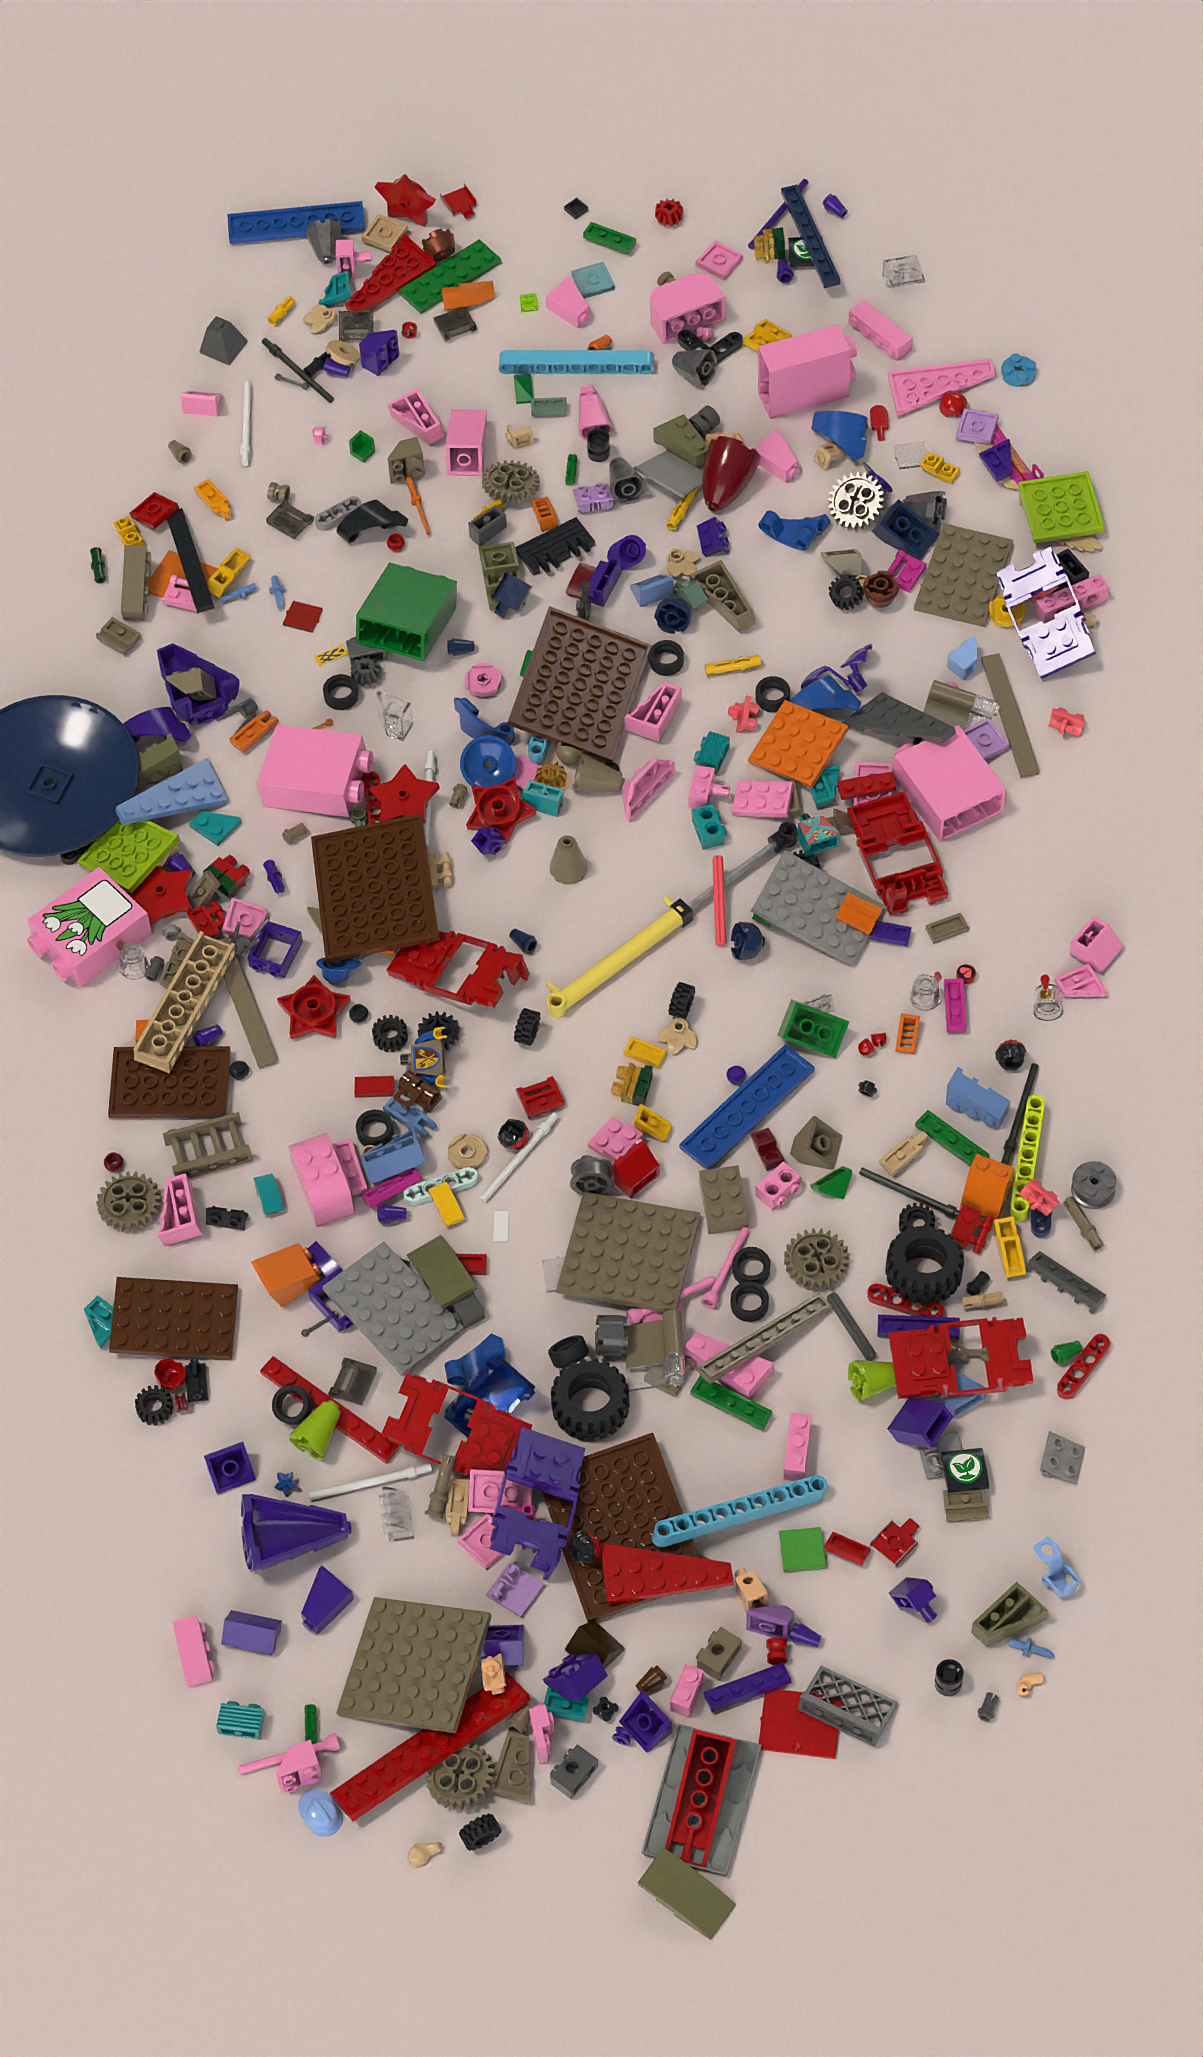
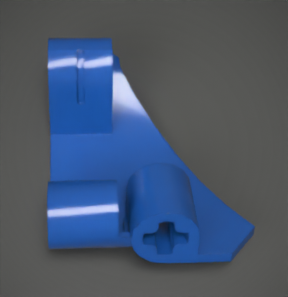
M844 411L814 412L811 426L813 431L827 436L853 461L864 456L867 440L865 431L868 418L866 416Z
M766 511L758 523V527L774 540L788 547L804 551L808 549L817 535L823 534L831 521L826 514L817 517H805L804 519H783L773 511Z
M830 675L809 684L789 700V702L811 711L822 709L859 711L862 703L850 690H844Z
M454 698V707L459 713L461 730L468 736L475 739L480 736L491 735L503 739L509 745L514 742V727L507 725V722H503L493 728L477 717L479 709L467 698Z
M491 1333L484 1341L463 1357L446 1362L444 1366L448 1384L462 1387H490L506 1383L508 1375L503 1339Z

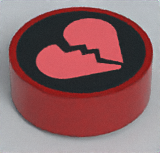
M963 964L958 967L956 972L957 979H963L964 984H970L975 980L976 970L973 966Z

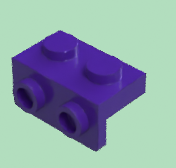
M713 517L697 525L701 550L705 557L719 550L724 551L726 554L729 553L728 545H730V542L726 536L725 531H727V528L723 521L720 522L716 517Z

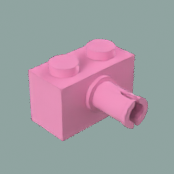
M353 239L336 240L338 274L348 270L351 274V279L356 278V264L361 262L371 263V251H354Z
M696 765L688 795L690 809L709 805L712 795L729 797L730 786L714 784L715 768Z

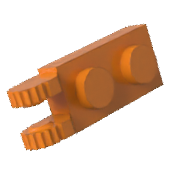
M266 710L230 737V743L243 753L268 733L269 730L276 727L279 720L277 717L268 720L271 713Z

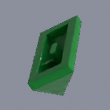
M531 374L513 375L516 404L531 403V398H533Z
M841 1166L811 1184L810 1187L818 1192L844 1199L853 1172L851 1169Z

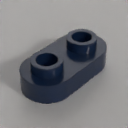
M1037 1208L1031 1209V1232L1035 1236L1045 1237L1050 1233L1052 1211L1046 1216L1039 1212Z

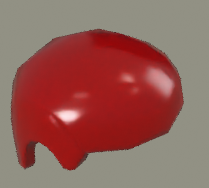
M948 392L942 397L939 410L945 417L950 415L958 417L963 414L964 408H967V399L961 393Z
M172 1358L160 1360L154 1369L157 1383L167 1390H176L186 1381L187 1372L181 1362L178 1363Z

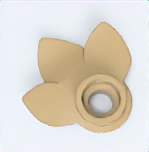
M325 305L313 306L312 312L304 316L303 322L312 324L311 333H317L324 330L327 325L335 322L336 312Z
M672 549L667 556L669 562L667 570L674 578H677L680 574L689 576L696 572L694 562L698 561L700 557L692 551L683 552L680 549Z
M675 1018L670 1022L669 1026L660 1030L658 1042H667L671 1054L676 1055L684 1045L690 1049H695L696 1035L688 1029V1023L685 1019ZM681 1024L682 1029L677 1030L675 1026Z

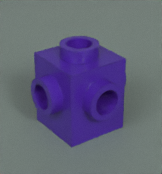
M481 827L471 840L482 854L494 855L501 850V846L506 841L502 837L500 830L495 827Z

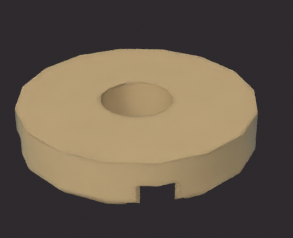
M333 340L326 347V353H330L331 358L340 364L348 366L353 363V365H356L360 359L358 350L346 342Z
M461 1134L449 1143L448 1159L452 1166L458 1170L467 1167L477 1169L486 1160V1144L477 1135ZM465 1149L473 1151L470 1155L462 1154Z

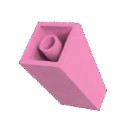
M451 409L446 440L447 474L483 475L487 410Z

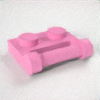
M172 575L162 599L163 604L197 612L191 592L176 588L177 585L189 587L187 580L179 578L177 575Z

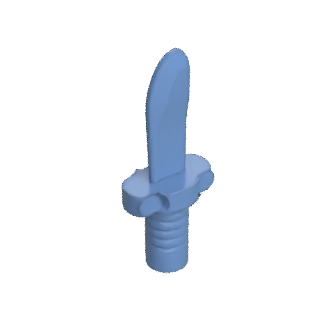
M274 575L271 577L273 587L269 588L270 594H275L277 607L281 609L284 604L281 593L285 591V587L279 584L278 576Z
M253 583L245 587L237 585L238 590L223 595L219 601L223 603L237 596L245 599V594L257 590L256 584Z
M1010 1638L1008 1646L1023 1650L1022 1655L1027 1656L1029 1651L1050 1659L1054 1658V1653L1049 1649L1032 1645L1031 1638H1027L1026 1642Z

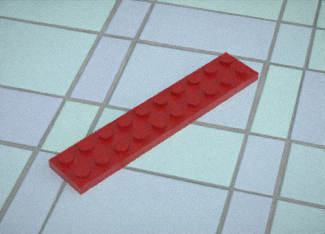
M506 1672L505 1692L493 1695L491 1690L485 1691L482 1688L466 1699L456 1733L422 1729L331 1791V1797L349 1819L354 1822L531 1700L529 1694Z

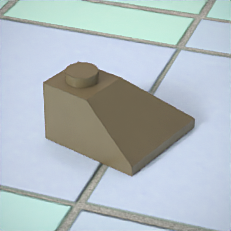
M857 549L820 552L821 557L842 575L846 576V574H849L850 577L854 576L855 578L858 575H862L861 553Z
M813 1116L794 1137L790 1155L802 1164L832 1170L834 1169L842 1135L818 1117Z

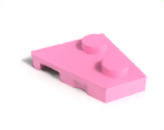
M1089 963L1054 979V983L1063 997H1104L1107 995L1106 989Z

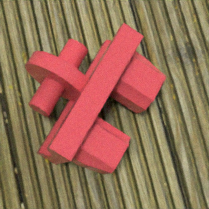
M746 695L743 703H734L733 706L728 708V715L732 717V720L737 721L736 732L741 733L743 729L753 731L756 727L757 720L748 716L755 717L758 713L759 705L751 702V696Z
M1053 708L1048 726L1059 729L1060 734L1064 735L1065 732L1080 737L1085 719L1084 715L1078 713L1075 715L1070 714L1064 708Z
M1031 1179L1019 1192L1023 1198L1031 1203L1030 1208L1032 1210L1037 1208L1046 1216L1060 1203L1057 1195L1053 1191L1045 1190L1038 1179Z

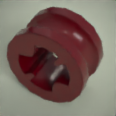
M182 1393L181 1396L175 1394L177 1413L181 1410L188 1411L186 1394Z

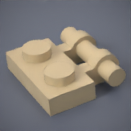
M442 852L440 860H436V854H428L433 890L439 889L438 883L444 882L445 887L452 886L453 873L450 871L452 861L448 852ZM443 868V873L438 874L437 869Z

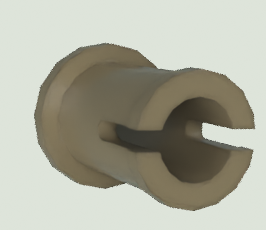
M457 784L453 787L454 793L449 805L452 806L454 803L453 808L455 809L461 807L464 795L468 793L467 787L463 784Z
M303 823L289 830L285 829L282 833L283 839L286 843H292L294 839L307 834V829Z

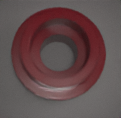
M115 1152L109 1153L104 1159L105 1168L111 1172L120 1170L124 1165L122 1156Z

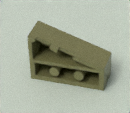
M684 414L653 428L654 442L656 444H661L666 450L673 452L698 469L704 467L709 446Z
M171 733L166 736L167 739L160 744L155 742L151 745L152 748L145 753H138L139 780L137 789L183 771L180 752Z
M1016 1582L972 1623L971 1633L988 1647L1045 1621L1048 1609Z

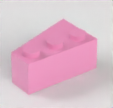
M667 682L661 684L649 695L645 702L640 703L636 710L625 716V730L659 742L682 701V688Z
M186 1173L166 1179L163 1198L164 1207L160 1217L161 1227L158 1230V1237L164 1246L202 1235L193 1186Z

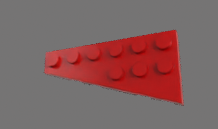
M404 234L401 237V241L394 245L393 251L386 255L374 269L372 276L364 281L362 288L356 291L352 298L348 300L345 304L346 310L356 319L399 292L407 284L436 267L437 262Z
M601 1543L608 1605L734 1586L732 1566L729 1562Z

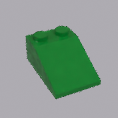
M791 999L777 1035L782 1039L836 1058L849 1021Z

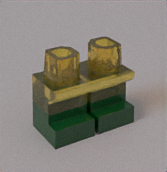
M783 227L762 230L763 235L754 236L755 260L765 259V264L773 259H786Z
M631 1062L628 1067L618 1066L616 1078L624 1080V1083L614 1081L611 1094L620 1096L621 1102L636 1106L640 1104L645 1105L653 1078V1066L645 1065L642 1068L635 1066Z

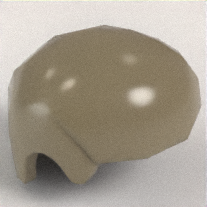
M561 742L557 744L555 749L557 757L562 762L569 764L578 762L581 759V753L583 754L582 750L579 751L573 747L562 746Z

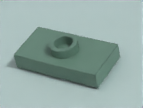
M566 397L531 398V416L567 415Z

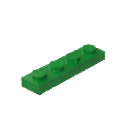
M929 1110L915 1122L916 1128L924 1131L930 1138L970 1167L976 1154L990 1158L989 1153Z
M701 1375L690 1391V1395L762 1431L772 1416V1410L716 1382L709 1384Z

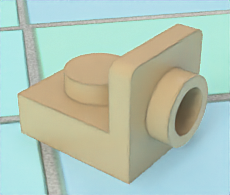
M507 425L505 437L507 442L511 443L513 449L533 444V431L531 427L513 431L511 425Z
M834 442L819 445L814 461L825 470L828 469L831 461L843 458L845 452Z

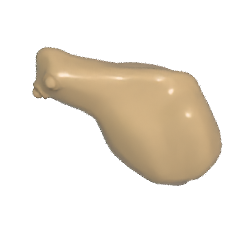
M442 1843L415 1844L408 1853L409 1863L415 1868L423 1865L431 1855L442 1851Z

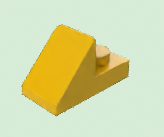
M642 1104L639 1105L633 1121L636 1129L642 1133L647 1132L661 1142L667 1139L672 1123Z

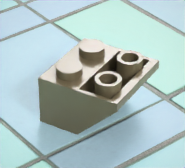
M418 438L401 440L387 458L391 484L402 482L407 477L418 478L425 475L423 452Z
M198 667L190 668L187 672H173L172 675L166 676L168 682L199 702L217 698L214 677Z

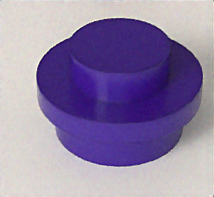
M732 1066L727 1070L726 1077L730 1083L739 1085L745 1080L746 1071L740 1066Z

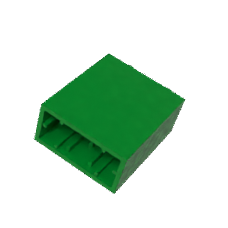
M389 562L356 614V643L424 662L456 610L457 581L442 575L438 576L409 566H401Z

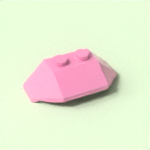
M653 758L645 763L642 768H638L634 776L623 784V803L628 822L675 774L674 761Z

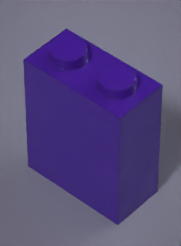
M908 1398L887 1429L899 1443L932 1448L954 1416L944 1403Z

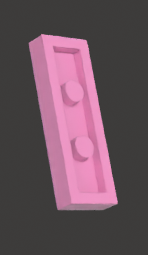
M347 1139L332 1144L351 1196L367 1192V1185L352 1140Z

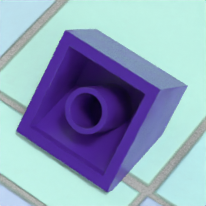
M489 1625L480 1653V1666L481 1659H486L488 1656L494 1658L498 1654L502 1655L503 1663L507 1667L514 1668L523 1665L524 1625Z

